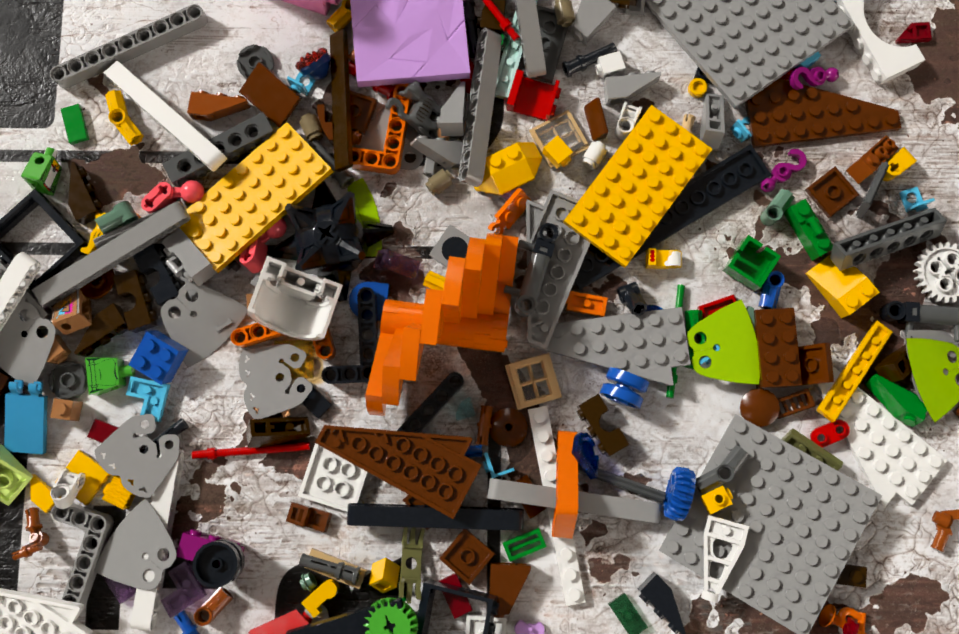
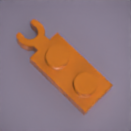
M517 188L495 214L494 217L497 220L492 222L488 229L494 231L497 228L494 234H503L504 228L509 230L525 211L527 199L532 200L522 189Z
M570 291L565 303L567 305L566 310L604 317L608 298Z

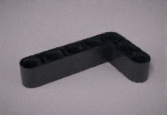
M369 287L361 288L357 294L360 365L329 366L324 368L321 377L328 384L369 382L365 372L368 368H372L378 344L377 295ZM366 291L372 293V298L369 301H364L362 298ZM367 310H371L373 314L372 319L369 321L363 318V314ZM368 329L373 331V337L370 340L364 338V332ZM371 348L374 351V356L368 360L365 357V351ZM331 369L336 372L334 380H329L327 377V373ZM348 369L355 371V377L352 380L346 376Z
M458 372L450 373L397 431L421 433L463 387L464 380L462 375ZM455 376L459 377L461 383L456 387L451 386L450 379ZM439 391L447 392L446 400L439 401L437 393ZM426 405L434 407L432 415L424 414L423 410ZM414 419H418L421 423L420 428L417 430H413L410 426L411 421Z

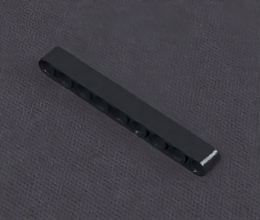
M349 503L347 508V525L519 531L524 528V509L461 506L455 518L452 519L428 505Z

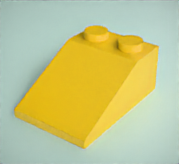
M829 255L805 274L840 318L851 315L880 292L869 278L855 266L839 271L829 258Z

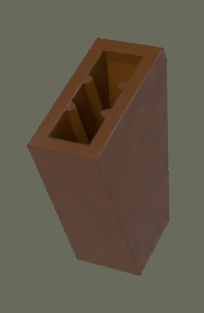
M491 562L489 594L498 596L497 602L499 603V611L494 616L495 618H504L505 615L510 614L531 571L530 564Z

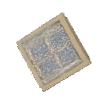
M569 110L529 130L550 169L555 166L543 154V147L557 135L573 151L572 157L586 151L589 147L587 140Z
M549 353L505 365L517 410L562 398Z

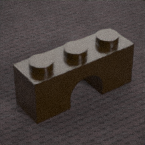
M132 270L114 276L113 279L118 295L125 298L129 296H135L136 298L134 308L124 312L128 330L138 333L158 326L156 322L158 316L151 305L153 301L152 296L146 289L147 279L145 275L137 270Z
M599 394L577 406L579 410L576 412L581 421L585 420L589 427L586 429L592 438L595 437L599 443L597 447L602 455L606 454L607 457H610L630 445L620 428L607 432L600 427V417L609 410Z

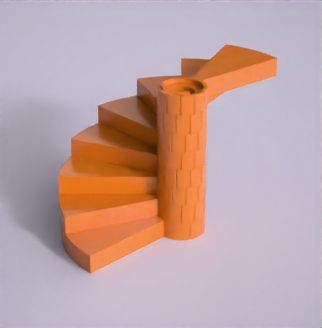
M487 233L486 239L470 237L466 258L449 256L444 290L426 288L424 304L385 300L381 316L380 336L365 394L369 415L385 416L387 404L399 406L403 380L416 381L425 344L504 353L508 343L506 335L511 295L504 293L503 290L506 285L513 287L519 237Z

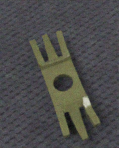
M408 527L403 529L399 597L403 599L404 583H406V600L408 604H411L413 583H416L414 586L416 599L421 600V560L425 528L420 530L417 545L415 544L416 528L411 527L408 544ZM408 558L416 560L417 566L415 569L407 568L406 560Z

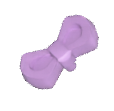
M519 620L514 627L516 634H544L545 632L544 625L541 622L527 624L523 620Z

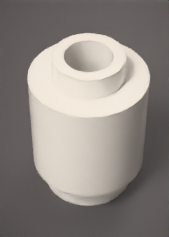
M600 141L592 142L582 157V164L590 170L598 168L608 152L606 145Z

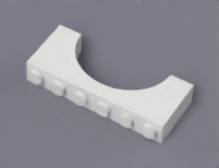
M833 0L855 23L853 28L847 31V33L851 36L855 48L859 50L864 64L868 66L872 78L878 85L917 68L925 61L917 44L908 47H898L878 38L866 22L864 0Z

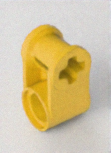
M905 147L901 148L887 161L889 167L883 181H891L917 161Z

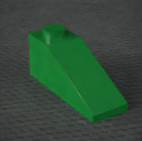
M878 374L873 375L865 382L868 389L886 409L905 425L915 427L925 420L927 409L918 395Z

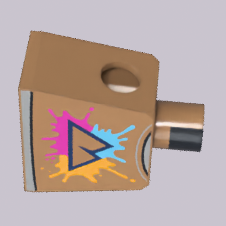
M79 289L52 307V318L48 320L55 326V329L57 328L65 335L92 325L91 300L84 296Z

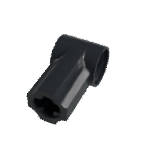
M632 282L617 288L621 303L626 304L631 314L636 316L643 315L644 311L647 310V304L641 296L638 284Z

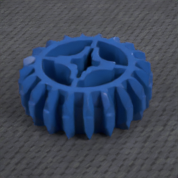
M676 467L668 480L663 513L665 517L671 520L683 521L691 508L696 488V475L689 468Z

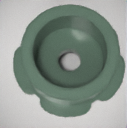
M311 572L301 575V587L305 591H313L314 587L318 585L315 576Z

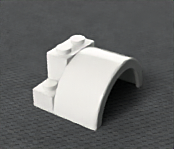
M267 256L247 309L248 315L259 324L290 337L311 341L324 339L343 285L326 278L323 280L286 266L287 263ZM273 280L277 281L276 287L270 282ZM316 296L322 299V302L313 301Z

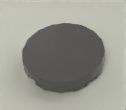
M253 44L246 46L240 51L237 67L242 76L248 79L258 62H262L273 71L274 59L266 47Z
M65 361L56 365V368L49 375L48 383L50 390L61 399L72 400L80 397L88 387L85 367L73 361Z

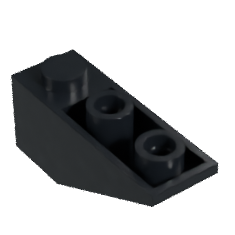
M653 572L637 588L641 592L639 597L647 605L651 603L655 607L653 611L661 619L665 617L670 622L667 626L675 634L678 632L686 634L672 589Z

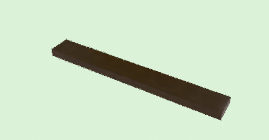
M344 29L330 35L334 166L337 172L353 167L347 31Z

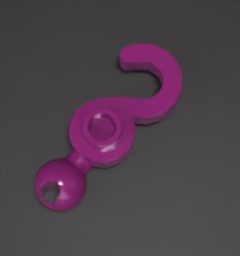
M799 67L791 71L789 83L795 90L802 89L803 84L798 79L800 74L809 85L816 87L822 85L826 80L828 82H835L839 78V72L833 67L828 68L826 71L821 67H815L810 70L806 67Z
M791 149L788 152V156L796 157L799 160V164L779 163L775 165L771 170V178L761 181L760 187L762 191L772 192L775 189L776 182L784 183L791 177L792 173L802 170L807 162L804 152L799 149Z

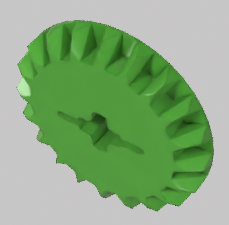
M383 598L371 605L375 607L376 611H369L372 617H364L369 621V624H364L363 626L370 629L365 634H392L390 629H385L384 627L387 625V616L388 621L396 625L393 628V634H417L418 620L414 610L406 602L403 601V607L399 609L397 604L394 607L390 605L391 601L397 598Z

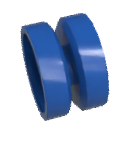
M610 367L606 378L611 383H604L600 394L618 404L640 409L644 399L637 393L647 392L650 383L635 374Z

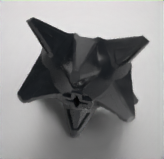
M323 181L316 187L312 208L290 203L285 206V210L295 228V234L271 248L270 255L275 258L297 261L296 270L318 275L343 285L338 301H347L352 271L366 257L369 247L394 233L393 227L388 224L362 220L359 216L355 194L351 191L347 192L336 201L326 182Z

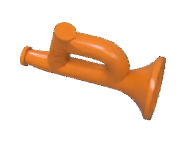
M828 604L819 615V624L822 627L836 625L843 629L844 624L847 623L845 618L849 615L858 620V634H867L864 629L867 613L858 612L851 607H843L836 614L835 606Z

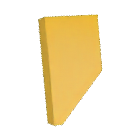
M32 474L33 478L30 480L31 501L45 513H48L55 505L50 496L52 488L36 474Z

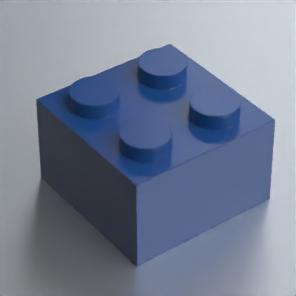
M158 330L146 331L129 366L160 385L170 383L189 349Z

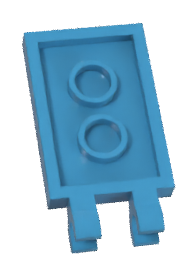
M10 381L8 387L11 393L5 394L4 447L9 452L43 455L47 451L48 396L42 395L43 382L34 381V383H29L28 391L30 394H23L24 381Z

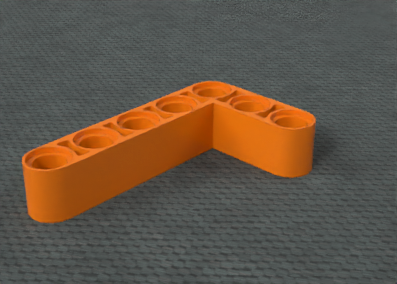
M397 84L394 88L393 98L401 101L403 109H405L404 113L408 114L411 109L412 100L398 93L404 91L409 84ZM395 105L390 110L384 150L376 151L353 147L352 155L359 156V158L353 161L352 169L390 175L399 172L408 124L398 116ZM395 126L402 127L399 131L393 130ZM393 143L399 144L395 149L390 148ZM372 158L377 159V162L374 164L368 163ZM390 161L396 162L392 167L387 166V163Z
M257 322L234 330L231 333V341L239 347L246 348L284 336V334L273 331ZM328 326L325 338L313 341L317 356L325 361L332 360L336 355L335 345ZM259 328L264 329V334L261 337L256 335ZM245 334V340L239 343V335ZM324 347H330L331 351L327 356L322 355Z
M558 430L556 506L552 522V537L572 539L578 515V432Z

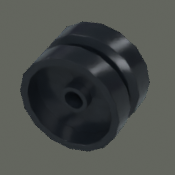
M228 539L212 541L203 545L196 552L193 559L194 575L202 585L210 588H219L234 581L242 573L245 556L236 542Z

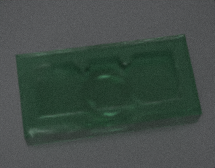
M624 592L608 603L628 634H639L648 628Z

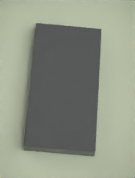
M537 5L546 75L532 77V79L552 84L568 27H562V25L557 24L555 10ZM522 53L518 70L524 71L523 76L527 77Z

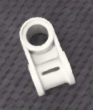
M627 101L624 102L615 128L617 138L623 140L627 138L633 130L635 123H637L642 110L641 106L635 107L628 104ZM620 126H626L628 130L624 131Z
M67 468L61 471L58 480L50 492V496L57 508L66 509L73 504L79 490L85 483V473L77 474L70 472Z

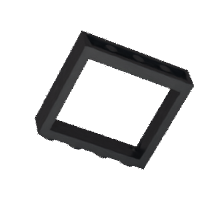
M36 189L30 192L0 219V239L40 205L76 245L38 279L34 278L29 286L31 291L74 263L84 254L80 251L81 248L87 247L89 244L49 199ZM0 240V259L10 265L15 255Z
M431 579L423 583L417 616V634H428L435 590L488 602L483 634H494L496 623H493L494 616L499 611L498 596Z

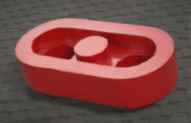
M836 419L835 422H828L813 429L810 433V440L820 447H826L846 438L850 433V427L845 421ZM838 426L843 428L841 433L836 432ZM819 434L824 435L823 441H818L817 437Z

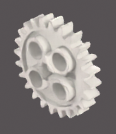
M939 242L929 246L928 249L922 250L923 254L917 256L920 261L914 263L918 269L913 270L914 273L918 274L914 280L920 281L917 287L924 288L921 293L928 292V299L935 297L934 302L942 301V304L948 302L951 304L959 301V280L957 278V274H959V249H957V243L950 246L949 242L943 244ZM947 257L951 259V264L948 262ZM931 265L935 268V272L931 270ZM940 282L944 284V289L940 286Z

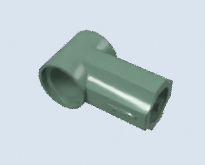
M781 188L767 208L761 213V222L766 226H772L782 218L783 213L795 198L793 193ZM768 212L772 213L774 218H771Z
M122 201L116 204L113 210L94 220L102 233L106 234L122 225L124 226L137 220L139 217L129 201Z

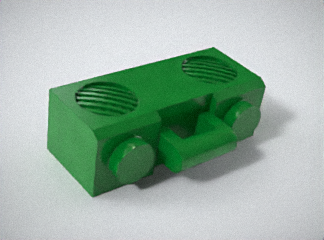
M806 199L792 205L783 213L812 261L832 250L833 243Z

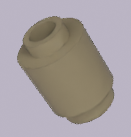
M555 0L554 10L557 24L562 25V27L571 26L575 21L572 2L570 0Z
M307 113L301 117L299 123L306 138L311 143L315 139L321 140L324 137V131L317 116Z
M441 169L430 177L425 185L431 194L435 196L453 184L452 180L454 178L448 170L444 171Z

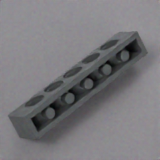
M264 112L209 139L219 150L225 149L223 154L227 157V160L218 169L222 168L229 161L238 160L245 153L253 152L275 133ZM253 132H258L257 136L251 137V134ZM241 140L240 145L234 146L236 141ZM189 150L162 163L171 182L176 187H181L186 181L203 178L211 171ZM187 166H191L188 172H184Z
M932 208L834 242L829 258L839 271L936 238L941 235L947 220L936 208Z

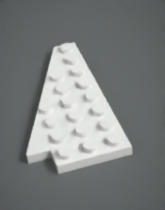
M833 367L834 382L841 373L835 367ZM834 382L815 384L823 399ZM857 387L837 418L849 425L850 433L844 439L871 489L883 495L879 501L881 506L886 507L895 494L908 505H913L948 461L859 387ZM838 426L839 430L842 432V426Z
M0 588V634H92L93 631L77 621L84 607L82 603Z

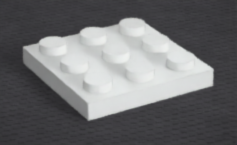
M315 443L298 496L347 512L349 503L359 502L368 472Z

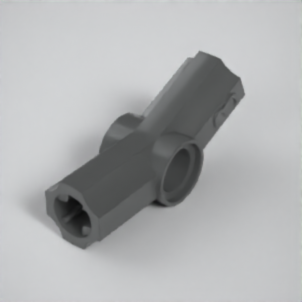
M735 445L717 468L696 478L695 485L701 495L731 481L750 455L744 449ZM725 468L729 471L728 479L720 477V469Z

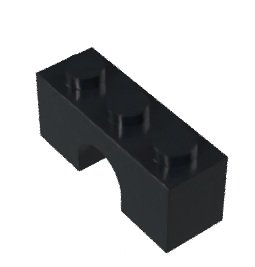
M151 245L134 254L133 258L142 273L149 275L153 272H159L160 274L159 282L150 288L157 304L163 306L168 300L177 298L179 289L183 286L178 280L176 281L173 276L174 273L166 265L165 258L167 256L163 249Z

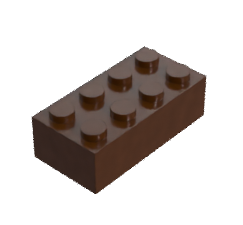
M794 308L754 310L755 335L760 369L759 384H756V389L801 386L802 379Z

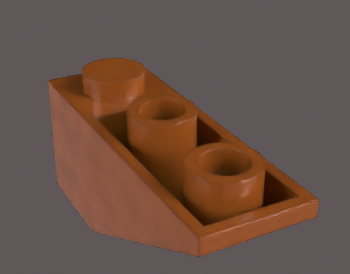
M199 90L198 92L191 91L187 113L192 119L211 122L249 109L251 105L245 97L240 95L230 97L223 93H216L214 95Z
M886 135L854 162L846 172L859 184L876 171L881 163H884L899 148Z

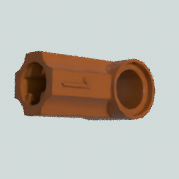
M221 586L194 613L196 624L205 626L213 622L216 616L233 600L231 593ZM203 610L209 613L208 621L201 617Z

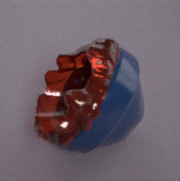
M319 48L317 52L312 51V54L306 53L305 58L301 57L295 67L303 76L314 80H322L328 75L331 57L327 53L326 48Z

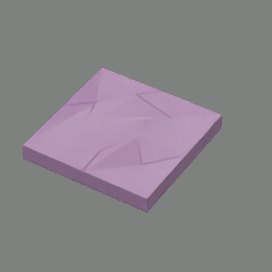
M350 0L358 87L407 84L414 81L432 82L470 79L463 0Z

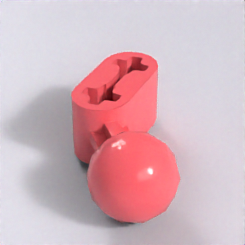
M194 180L186 181L181 187H172L167 182H160L142 199L141 207L150 214L176 202L178 198H183L187 203L193 204L202 199L205 190L200 182Z
M284 218L278 220L240 254L239 261L251 273H258L262 270L268 246L265 243L270 238L277 239L284 236L287 229Z

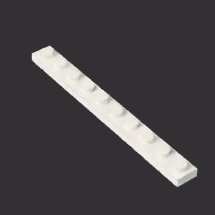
M547 406L528 409L542 486L556 488V449ZM547 507L550 528L552 533V522L555 508ZM552 537L565 605L586 603L573 538Z

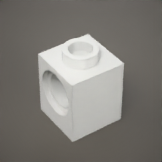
M620 51L598 57L597 64L595 65L596 74L600 75L602 81L605 80V77L612 74L621 76L625 70Z

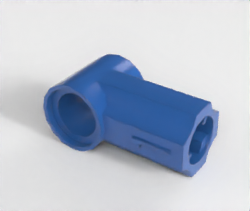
M771 272L764 282L758 307L761 309H776L781 286L785 282L784 275L781 272ZM770 277H773V278L776 279V281H777V284H776V285H773V284L770 282Z

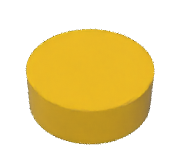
M701 78L693 79L688 85L689 94L694 98L702 97L708 88L706 81Z

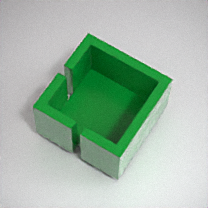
M748 235L741 241L733 253L734 255L729 259L722 271L755 292L762 287L781 256L767 246L757 253L756 251L763 244Z

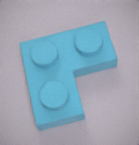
M131 376L126 395L144 399L140 415L152 414L155 417V422H161L170 384L160 385L152 380Z

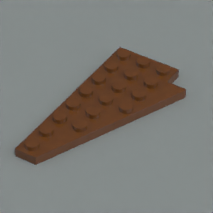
M781 78L745 102L753 148L898 131L902 128L899 112L896 109L803 85L802 89L795 90L791 87L788 80Z
M324 425L315 441L316 444L452 519L458 513L482 467L480 463L465 456L473 441L471 437Z

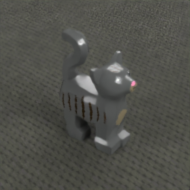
M414 81L404 91L398 93L405 98L414 100V104L408 114L404 113L403 104L397 98L387 100L386 109L389 110L395 105L398 116L403 121H406L408 125L413 127L418 134L427 136L430 139L431 130H438L439 128H437V121H432L429 117L431 113L435 116H440L443 106H439L432 96L423 92L420 83Z

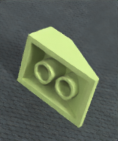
M0 444V501L9 506L33 476Z

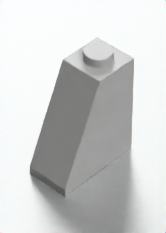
M581 0L571 33L574 39L586 45L614 15L616 6L609 0Z

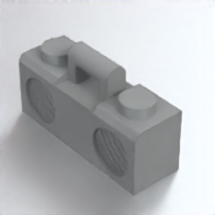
M180 228L161 241L165 246L163 251L169 257L166 265L177 277L184 275L190 283L194 281L197 286H200L217 273L212 268L211 263ZM178 262L182 263L180 267L177 265Z

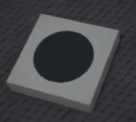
M449 225L430 252L429 257L447 268L449 256L466 258L470 237L454 226Z

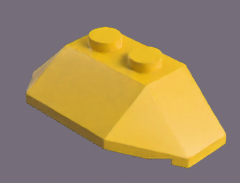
M517 142L486 157L483 181L480 186L474 187L477 192L501 196L534 180L542 161V156L535 143Z

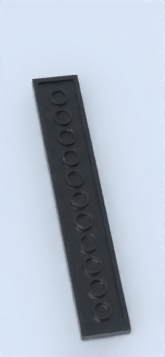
M751 144L690 180L632 259L759 184L764 179L769 178L772 174ZM590 243L574 283L579 291L621 267V265Z

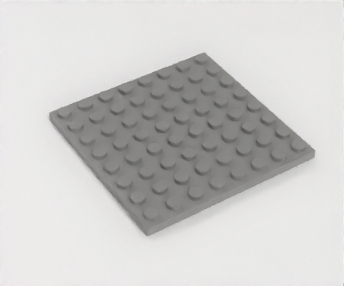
M645 0L646 7L734 109L852 29L855 25L833 0Z
M735 414L701 474L703 475L717 468L735 445L741 447L750 455L734 478L723 484L725 489L728 488L734 498L731 500L733 504L711 514L715 517L749 526L745 546L722 589L794 633L809 634L883 495ZM722 468L719 471L721 478H729L730 473L727 469ZM696 487L687 517L683 521L677 520L674 522L659 551L704 578L703 533L709 513L700 498L702 495ZM720 539L714 540V555L718 558H726L732 549L731 543ZM712 561L710 576L720 578L724 570V564Z

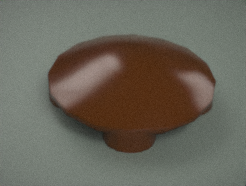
M761 388L751 389L741 399V416L758 427L770 425L779 415V401L769 390Z

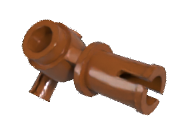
M37 507L25 510L27 526L25 528L31 534L29 536V544L23 546L21 550L12 553L14 555L12 558L15 561L22 557L28 558L32 556L33 553L42 550L43 546L49 542L48 534L41 530L43 524L40 523L39 508Z
M959 509L934 512L932 522L935 523L936 530L938 531L930 547L944 552L949 536L953 535L950 528L953 520L959 519Z

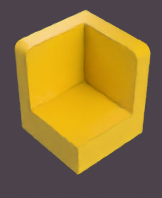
M388 558L373 563L369 585L382 593L397 588L400 566Z

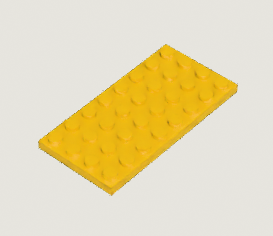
M651 105L563 223L625 268L712 151V148Z
M286 122L269 139L264 141L211 187L200 201L193 203L187 208L186 211L191 219L179 228L211 263L212 268L219 273L287 213L285 206L288 203L297 205L334 171Z

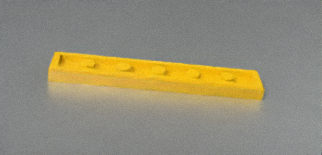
M878 320L872 324L816 409L817 412L830 422L836 421L893 333Z

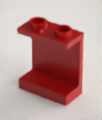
M517 69L506 110L544 121L549 120L550 116L555 114L557 105H554L555 99H559L562 88H559L560 81L556 80L555 85L525 78L523 77L524 71Z

